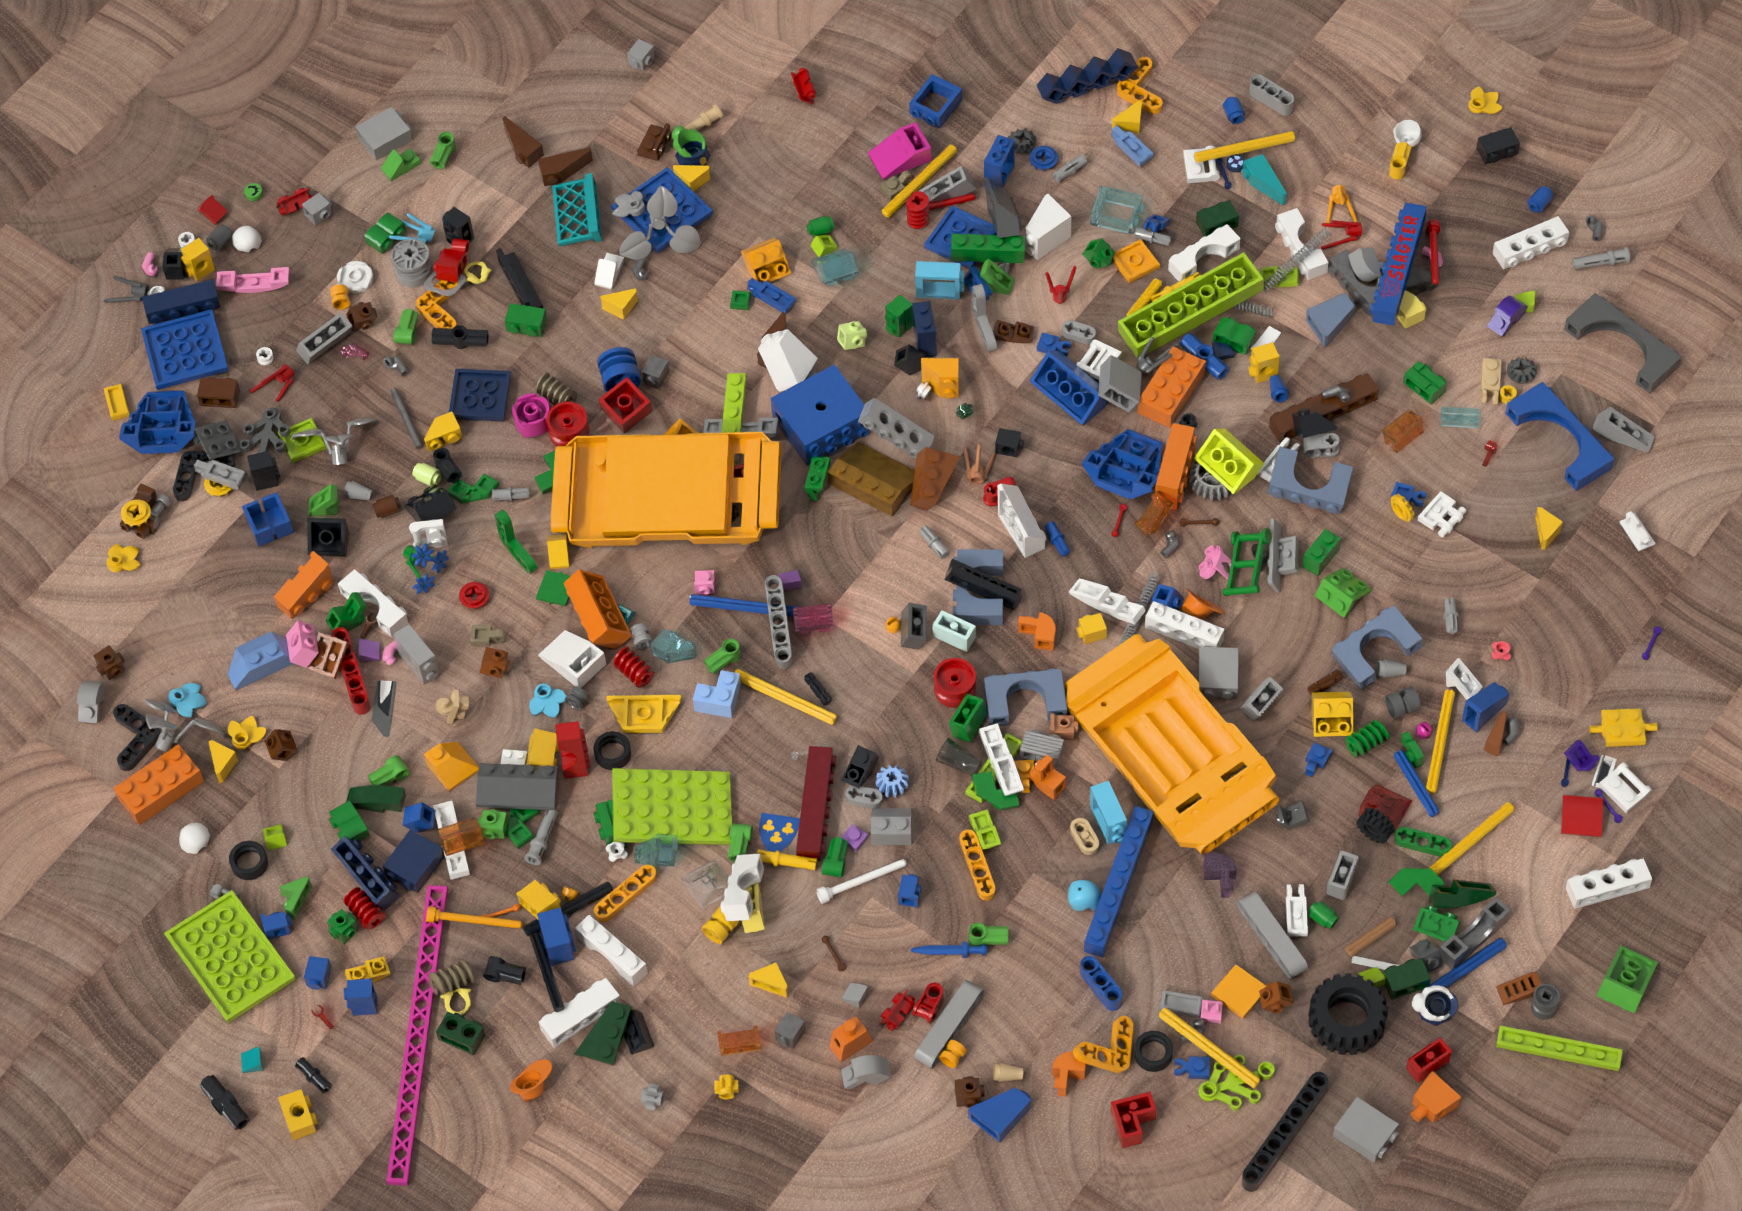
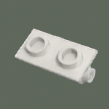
M1630 511L1626 514V519L1620 521V524L1638 551L1656 544L1636 513Z

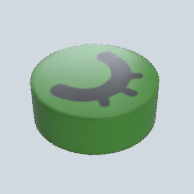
M251 183L245 187L244 194L247 200L257 201L262 197L263 191L259 184Z

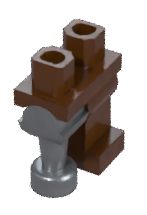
M140 483L137 488L138 492L132 500H143L152 509L150 513L151 518L147 519V523L140 524V527L133 525L136 527L135 534L144 539L149 533L154 535L156 528L160 525L159 516L163 509H168L172 501L163 494L157 497L155 489ZM139 509L135 514H133L134 518L136 517V515H140ZM121 520V529L130 532L132 527Z

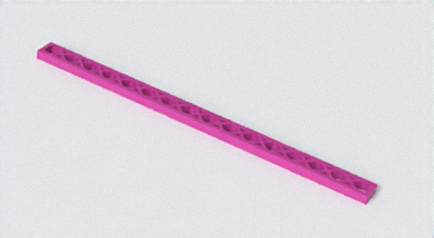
M427 886L386 1181L388 1185L408 1186L434 998L431 986L424 992L419 989V986L425 981L430 985L429 973H436L438 969L444 920L440 919L434 923L426 922L428 906H433L436 909H440L441 912H445L448 895L447 886ZM432 893H442V897L436 902L431 898ZM434 927L437 933L429 937L426 933ZM431 945L435 951L427 955L424 950ZM429 963L432 969L425 974L421 969ZM424 999L427 1006L419 1010L416 1005ZM422 1018L425 1024L417 1029L414 1023ZM419 1036L422 1043L414 1047L411 1041ZM417 1055L420 1060L412 1066L409 1063V1059ZM414 1074L417 1080L410 1085L406 1078ZM411 1092L415 1097L407 1104L404 1097ZM409 1111L412 1117L404 1122L401 1116ZM406 1130L409 1133V1137L401 1141L398 1135ZM403 1149L407 1155L399 1161L396 1154ZM401 1168L404 1172V1177L393 1178V1173Z

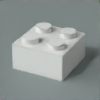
M503 749L501 764L526 765L528 753L527 751Z

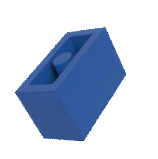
M372 978L347 980V988H344V999L347 1000V1008L351 1009L353 1016L377 1014V994Z

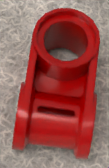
M1006 477L1002 480L987 483L984 486L983 502L990 507L998 505V485L1017 486L1013 477Z
M933 982L926 986L913 1008L912 1016H919L927 1020L929 1024L934 1021L944 1001L943 988L939 983ZM933 992L939 993L937 997L930 996Z

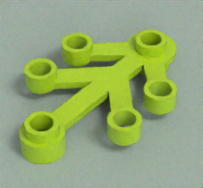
M1238 1054L1234 1056L1235 1060L1240 1059L1243 1061L1241 1064L1245 1065V1057ZM1218 1061L1214 1064V1071L1210 1080L1202 1083L1198 1089V1094L1202 1100L1207 1102L1215 1099L1228 1104L1230 1109L1234 1111L1241 1108V1099L1236 1096L1230 1097L1222 1093V1091L1230 1090L1247 1097L1252 1104L1259 1103L1261 1099L1259 1091L1240 1086L1246 1084V1082L1236 1077L1231 1071H1229L1224 1082L1217 1084L1220 1075L1226 1072V1067ZM1262 1062L1258 1070L1252 1073L1263 1080H1269L1274 1075V1066L1270 1062ZM1222 1066L1224 1069L1218 1070L1216 1067ZM1267 1070L1269 1074L1265 1075L1262 1072ZM1210 1090L1212 1094H1206L1205 1091ZM1252 1095H1257L1258 1098H1257V1099H1252L1251 1096H1252ZM1237 1101L1239 1105L1234 1106L1232 1102Z

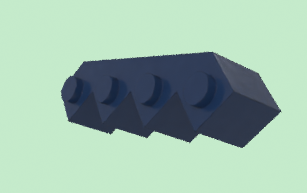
M1117 48L1108 61L1094 56L1084 69L1070 64L1061 77L1046 73L1036 86L1043 100L1058 104L1070 96L1076 98L1087 94L1088 90L1094 88L1099 90L1110 86L1111 82L1117 80L1125 81L1138 66L1130 52Z

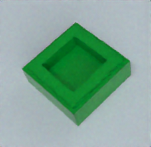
M733 290L730 309L749 310L751 292Z

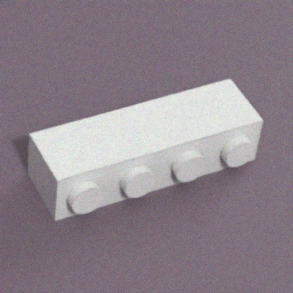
M607 978L602 981H596L591 988L585 992L578 993L570 1002L563 1003L565 1006L563 1011H554L543 1016L541 1021H539L540 1030L555 1048L598 1020L612 1001L621 1003L620 995Z

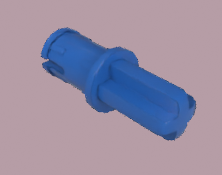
M1054 521L1047 523L1044 528L1051 538V544L1055 545L1061 556H1067L1070 553V549L1064 540V534H1061Z

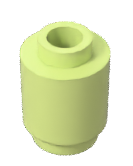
M417 463L412 473L416 480L433 487L438 485L442 478L439 469L426 463Z

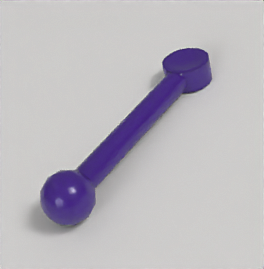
M1660 627L1654 628V635L1646 652L1642 654L1644 660H1648L1650 657L1649 653L1657 635L1661 634L1662 629Z
M1596 789L1595 795L1603 798V803L1614 816V821L1620 823L1622 816L1614 811L1602 795V790Z

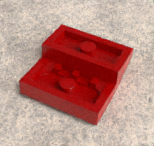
M1563 795L1561 834L1602 837L1603 798Z

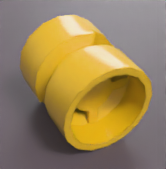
M719 906L712 914V919H708L701 929L711 941L722 944L729 936L728 932H732L739 921H726L725 914L721 912V906Z

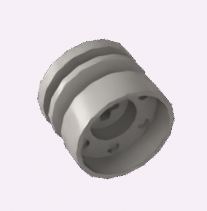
M406 239L394 246L391 252V259L397 281L409 288L424 285V282L433 273L427 245L417 239Z

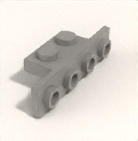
M1273 518L1270 519V526L1268 527L1272 533L1271 543H1268L1270 553L1267 560L1269 567L1267 582L1278 593L1280 592V576L1298 572L1299 539L1296 536L1281 539L1282 527Z

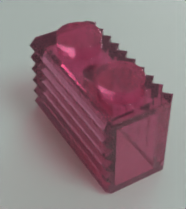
M831 603L793 607L795 631H799L800 635L810 634L811 630L819 629V632H829L830 628L834 627Z

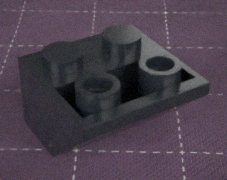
M437 486L427 487L423 490V494L411 497L408 503L404 505L416 522L439 520L457 509L447 490Z

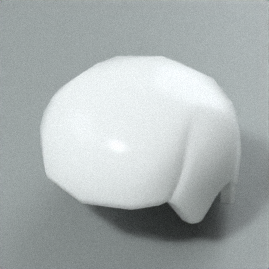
M1403 120L1393 130L1396 143L1406 142L1411 147L1419 144L1422 137L1419 124L1413 120Z
M251 226L238 228L232 236L233 246L238 251L247 253L253 248L258 249L262 242L259 232Z
M192 822L183 827L179 837L181 849L187 853L197 854L200 849L207 847L210 839L208 828L197 822Z

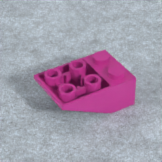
M916 122L899 128L868 152L871 161L883 180L932 161L931 146Z

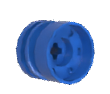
M616 347L603 352L599 356L597 365L606 392L626 377L637 388L642 382L635 354L631 349Z

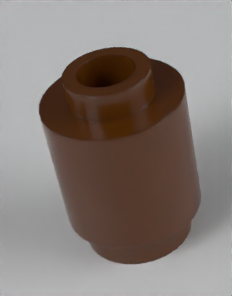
M394 495L376 500V503L372 504L377 518H385L398 513V508L402 507L399 498H394Z

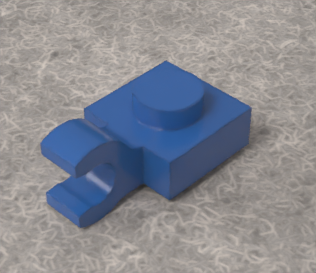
M1314 742L1306 756L1305 761L1308 764L1305 774L1312 777L1317 767L1323 769L1332 754V750Z

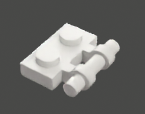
M1440 491L1418 516V521L1431 530L1439 526L1441 529L1438 535L1444 537L1446 534H1450L1453 526L1463 519L1466 509L1460 507L1456 510L1454 508L1456 501ZM1447 514L1451 516L1448 521L1444 520Z

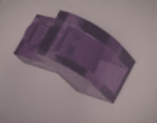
M1204 853V880H1220L1221 898H1229V891L1233 890V880H1236L1237 874L1234 861L1221 853Z

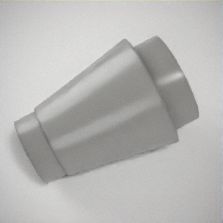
M347 481L344 489V495L350 499L370 501L373 490L355 481Z
M1387 659L1378 661L1376 667L1377 676L1388 678L1405 675L1406 664Z

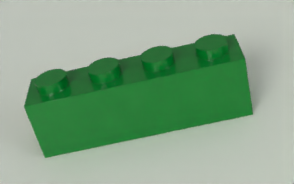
M951 235L950 261L984 262L990 259L996 263L1024 262L1025 236L998 238L997 235Z

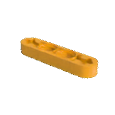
M964 830L959 836L960 846L977 894L982 900H991L995 896V884L978 837L973 830ZM965 837H969V839H971L972 847L969 848L968 841L965 840ZM971 853H978L980 858L978 860H971L969 855ZM981 869L986 872V875L977 877L975 872ZM986 882V887L990 890V893L983 891V883Z
M643 865L594 907L596 920L599 922L609 921L656 881V869L652 865ZM645 872L648 873V874L651 873V877H649V876H645V877H644V873H645ZM631 883L638 885V889L635 891H630L627 887ZM616 896L624 898L619 904L614 903L612 900ZM600 910H602V911H605V910H606L607 914H606V915L603 914V913L600 914L599 911H600Z

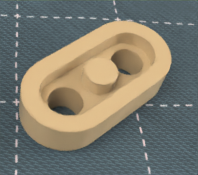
M1084 818L1073 820L1070 825V832L1079 849L1086 855L1095 854L1099 849V839L1091 825Z

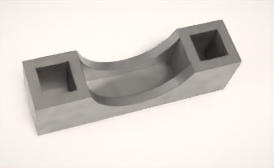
M1346 249L1329 259L1328 272L1339 281L1340 286L1344 290L1346 289L1350 293L1351 298L1358 302L1363 311L1373 319V314H1370L1371 304L1376 301L1374 300L1376 289L1379 290L1380 287L1363 285L1355 278V272L1352 269L1348 256L1351 253Z
M1495 897L1482 909L1476 920L1459 935L1454 934L1440 946L1441 961L1451 970L1460 965L1509 921L1511 909Z

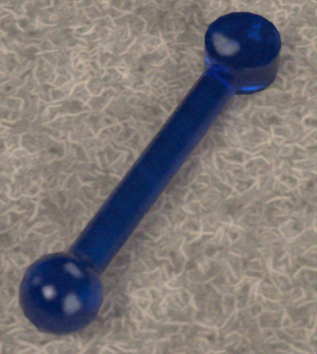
M1216 158V163L1219 164L1225 181L1224 187L1230 189L1232 183L1227 179L1222 165L1223 159Z
M1568 758L1566 760L1564 778L1561 780L1562 787H1567L1569 784L1567 779L1570 761Z

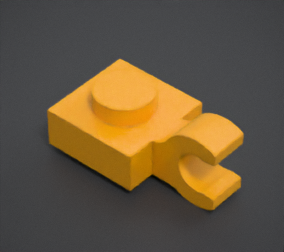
M1014 761L1024 788L1022 793H1030L1029 781L1032 780L1029 777V773L1034 769V761Z

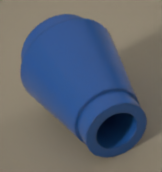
M1279 375L1271 376L1269 379L1271 398L1278 403L1286 401L1289 390Z

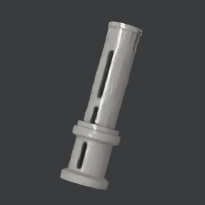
M1624 247L1622 250H1608L1603 254L1573 258L1572 263L1574 270L1604 264L1609 266L1622 262L1627 264L1630 263V254L1628 248Z
M546 810L538 833L530 842V850L524 859L531 865L538 866L542 862V854L547 850V839L558 816L556 810Z

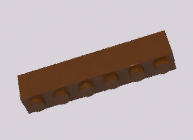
M1368 373L1358 375L1353 380L1339 384V386L1348 389L1350 392V400L1348 402H1342L1337 396L1325 399L1323 393L1315 397L1307 398L1302 403L1294 404L1282 412L1274 413L1270 417L1269 428L1281 444L1286 437L1289 439L1296 437L1292 414L1298 412V409L1309 408L1327 420L1332 421L1378 400L1379 388Z

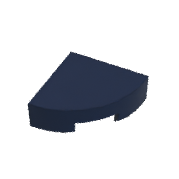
M1212 342L1213 352L1220 360L1234 357L1235 353L1230 346L1221 342Z

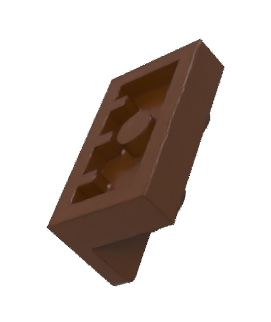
M666 123L664 128L651 124L637 150L638 156L658 161L660 155H663L665 152L667 141L669 142L672 137L670 124Z

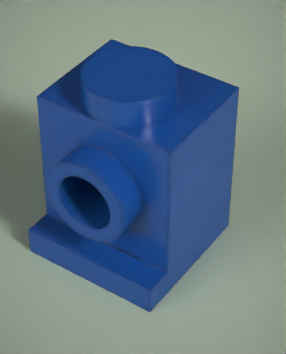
M902 875L898 893V905L918 908V897H920L922 885H918L919 877L917 875Z
M274 912L266 917L264 914H260L268 940L291 934L289 926H293L290 914L285 915V912Z

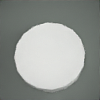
M351 261L339 269L337 281L338 284L346 285L350 294L362 293L371 287L374 281L373 271L365 262Z

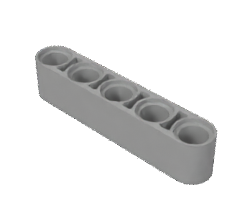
M771 575L765 580L774 657L779 668L787 669L793 663L784 589L781 578ZM773 584L779 585L776 589L770 588ZM774 602L781 603V605L777 607L772 606ZM776 620H783L782 624L777 625L774 623ZM780 637L786 638L784 642H777V639ZM782 655L788 656L786 660L779 659Z
M1252 892L1237 901L1241 914L1289 979L1308 969V965L1301 953L1256 892Z
M965 980L917 1049L914 1059L933 1069L939 1062V1056L942 1051H946L948 1042L954 1040L980 1002L984 989Z

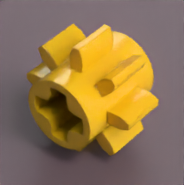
M729 1074L719 1076V1081H714L715 1094H719V1098L725 1100L734 1098V1093H739L738 1080H734V1076Z

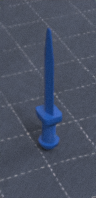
M962 942V945H926L912 948L911 951L926 955H962V958H967L969 954L986 955L988 947L985 944H982V946H969L967 942Z

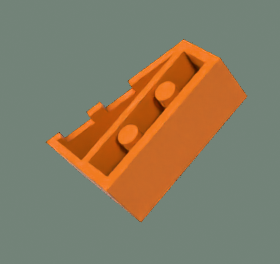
M314 551L310 554L312 558L305 566L300 565L298 568L300 572L293 580L289 578L274 596L276 606L291 619L300 615L307 606L314 603L321 594L328 591L334 584L329 564Z

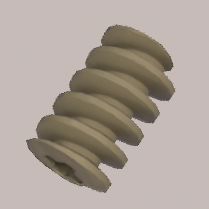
M548 372L544 373L537 382L536 393L542 395V397L554 405L565 401L575 402L577 399L576 391L572 392V389L570 387L567 388L565 384H561L560 380L555 381V377H550Z
M460 960L458 964H451L450 967L445 966L443 970L438 969L436 973L430 972L428 976L430 986L435 995L438 994V991L444 995L445 988L452 992V985L459 989V982L467 986V979L474 983L472 968L467 961L464 962L463 960Z

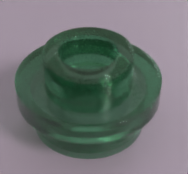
M967 403L960 405L957 408V417L965 419L974 413L972 404L967 405Z

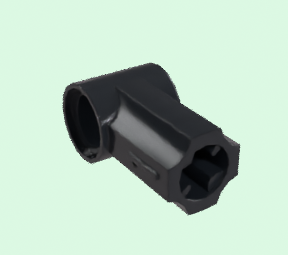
M447 448L436 449L433 452L436 468L440 470L448 483L454 484L458 482L462 477V472L451 458L449 450Z
M490 956L483 977L495 983L501 980L521 985L525 979L526 967L506 963L500 957Z

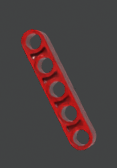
M338 627L332 631L331 636L338 639L344 638L343 641L349 642L345 654L349 655L343 657L340 665L354 712L364 715L370 710L368 695L347 629Z

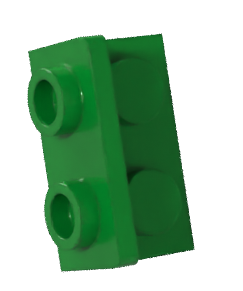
M812 457L804 487L810 501H818L819 494L822 493L831 461L829 457Z
M1429 905L1426 908L1421 907L1413 930L1445 942L1456 933L1461 922L1456 920V915L1448 912L1445 915L1437 913V908Z

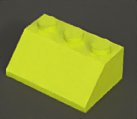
M1225 428L1214 429L1194 457L1199 464L1233 494L1251 482L1265 464Z

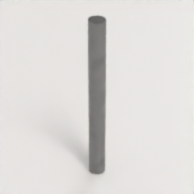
M394 388L390 391L416 449H421L423 447L397 388Z

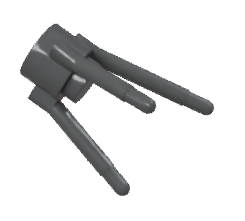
M114 276L113 278L117 281L132 285L131 294H134V297L104 299V302H140L143 296L148 295L149 285Z
M1151 337L1143 352L1137 358V361H1139L1136 365L1137 368L1144 375H1148L1153 369L1172 356L1169 353L1173 346L1177 347L1179 343L1176 342L1154 360L1151 356L1145 357L1154 340V337Z

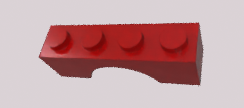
M579 721L555 724L559 751H564L561 752L564 778L588 776L587 768H591L584 728H580Z

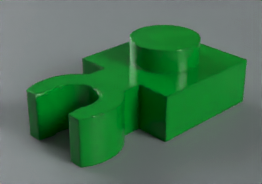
M1408 731L1402 733L1400 741L1407 750L1405 754L1409 761L1413 763L1415 768L1422 766L1424 755L1416 741H1413Z

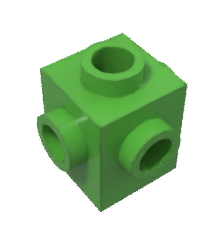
M495 809L483 810L482 817H479L477 822V828L480 829L481 836L487 839H505L509 822L507 813Z

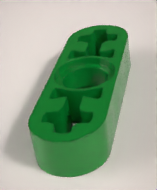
M1408 827L1398 828L1394 836L1395 843L1400 847L1442 857L1452 848L1451 841L1446 837ZM1402 834L1406 835L1405 840L1401 839ZM1420 838H1425L1429 843L1426 846H1421L1417 841ZM1432 841L1435 842L1433 848H1431V846H1432ZM1441 844L1445 845L1444 850L1440 849Z

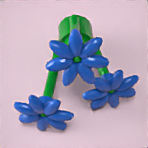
M427 543L423 545L422 549L419 546L415 547L413 545H408L404 549L403 556L407 559L406 564L410 566L417 577L416 581L418 584L412 587L417 589V594H420L422 591L428 593V587L435 586L432 583L435 577L428 578V574L422 577L415 566L422 563V566L426 568L427 561L435 563L432 570L440 573L442 568H446L445 562L449 559V556H446V550L442 553L438 551L437 556L434 557L430 555L434 552V549H428Z

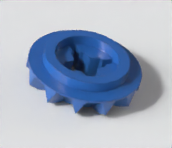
M1039 146L1031 151L1029 160L1031 166H1034L1036 170H1051L1057 164L1058 154L1049 146ZM1043 155H1045L1046 158L1045 162L1041 160Z

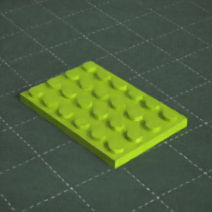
M612 769L613 842L730 845L732 826L730 772Z
M232 890L164 933L227 1024L296 980L294 974Z

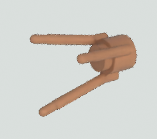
M978 444L976 463L970 468L968 450L964 446L966 478L973 484H982L984 480H987L988 472L996 453H992L984 471L983 466L980 465L981 444Z

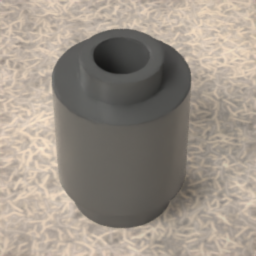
M224 224L217 226L206 238L207 246L211 250H221L231 239V229Z

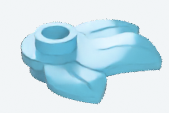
M196 683L184 684L180 689L171 690L168 695L170 704L176 707L177 712L184 717L191 718L193 709L207 705L205 698L199 693L201 686Z
M547 684L538 685L534 690V698H532L529 704L531 714L536 716L543 712L548 717H557L560 710L559 703L565 702V693L560 689H552Z

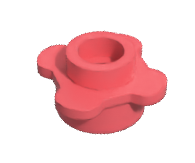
M1499 641L1492 644L1493 653L1491 656L1493 659L1497 660L1499 658L1507 661L1511 658L1509 654L1511 645L1509 643Z

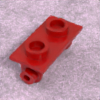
M800 68L797 74L791 72L799 99L803 102L814 104L813 99L816 97V90L810 81L809 71L806 68Z
M300 188L289 197L288 195L280 197L278 202H276V208L281 207L279 209L281 216L297 211L294 205L296 203L300 209L303 208L302 204L313 197L312 195L308 196L310 188Z
M908 989L902 993L898 992L893 997V1005L891 1008L887 1007L880 1017L883 1019L879 1025L886 1023V1027L890 1031L898 1028L905 1018L899 1012L901 1011L907 1015L915 1004V998L912 995H906Z

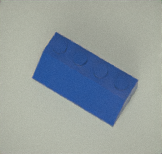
M1048 351L1030 379L1034 386L1081 425H1085L1096 416L1108 402L1098 396L1099 383L1060 351Z

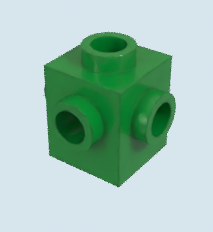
M1103 238L1091 240L1082 255L1089 261L1091 266L1097 269L1109 266L1115 252Z
M340 909L337 913H333L327 921L328 932L334 939H338L345 944L358 932L357 920L350 912L346 913Z

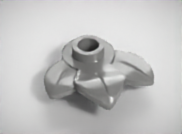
M634 191L631 195L621 194L617 196L615 201L618 207L612 214L616 217H626L629 214L632 216L641 215L645 207L642 201V193Z

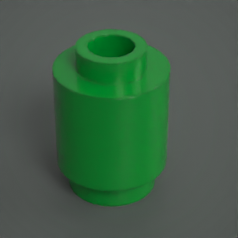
M831 216L811 219L808 221L809 224L806 225L808 234L812 235L813 238L829 234L834 230Z
M1322 901L1319 903L1314 902L1309 909V917L1323 928L1327 927L1329 930L1334 927L1340 918L1336 915V911Z

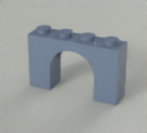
M1280 446L1274 462L1267 494H1271L1276 498L1288 499L1293 503L1306 504L1311 508H1320L1329 513L1340 514L1353 467L1334 462L1328 484L1321 489H1308L1300 485L1294 476V466L1298 451Z
M957 549V557H953L954 560L988 575L1003 576V550ZM957 586V590H953V601H956V606H953V616L973 625H1003V599L976 598L969 594L966 589Z
M1395 606L1384 609L1377 618L1367 621L1363 628L1353 631L1343 642L1339 641L1332 649L1333 658L1360 690H1363L1377 680L1375 671L1361 655L1364 645L1369 640L1376 637L1389 638L1400 647L1407 657L1423 647L1422 637Z
M1051 668L1046 671H1028L1027 673H1009L1008 675L984 677L989 726L997 723L998 726L1009 725L1007 701L1014 692L1022 689L1036 691L1043 697L1048 721L1051 720V713H1054V715H1067L1061 669Z

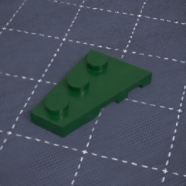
M612 1001L574 1054L614 1066L632 1007Z

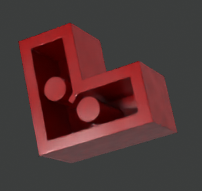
M1151 1091L1111 1102L1110 1112L1122 1148L1141 1144L1143 1133L1140 1124L1156 1120L1157 1109Z

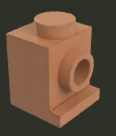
M1051 713L1050 735L1056 734L1064 740H1074V733H1078V721H1074V715H1054V713Z

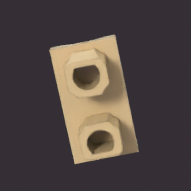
M452 690L450 698L438 699L435 708L440 714L449 713L447 724H453L454 719H464L465 710L469 707V697L459 696V690Z

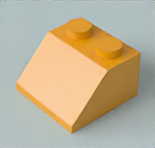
M921 358L922 382L924 384L929 382L932 391L941 398H959V359Z

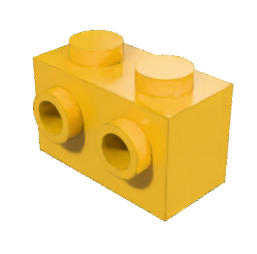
M534 729L529 740L526 765L556 766L557 758H554L555 753L558 751L556 733Z

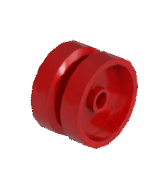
M565 401L556 404L548 412L546 422L549 437L555 446H566L576 436H589L590 429L587 414L581 405Z
M949 658L937 665L933 677L934 693L936 699L941 704L951 708H958L966 694L976 695V672L968 661L962 658Z

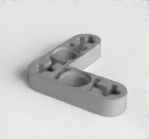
M982 284L972 286L974 319L987 352L997 350V344L986 316L985 291Z

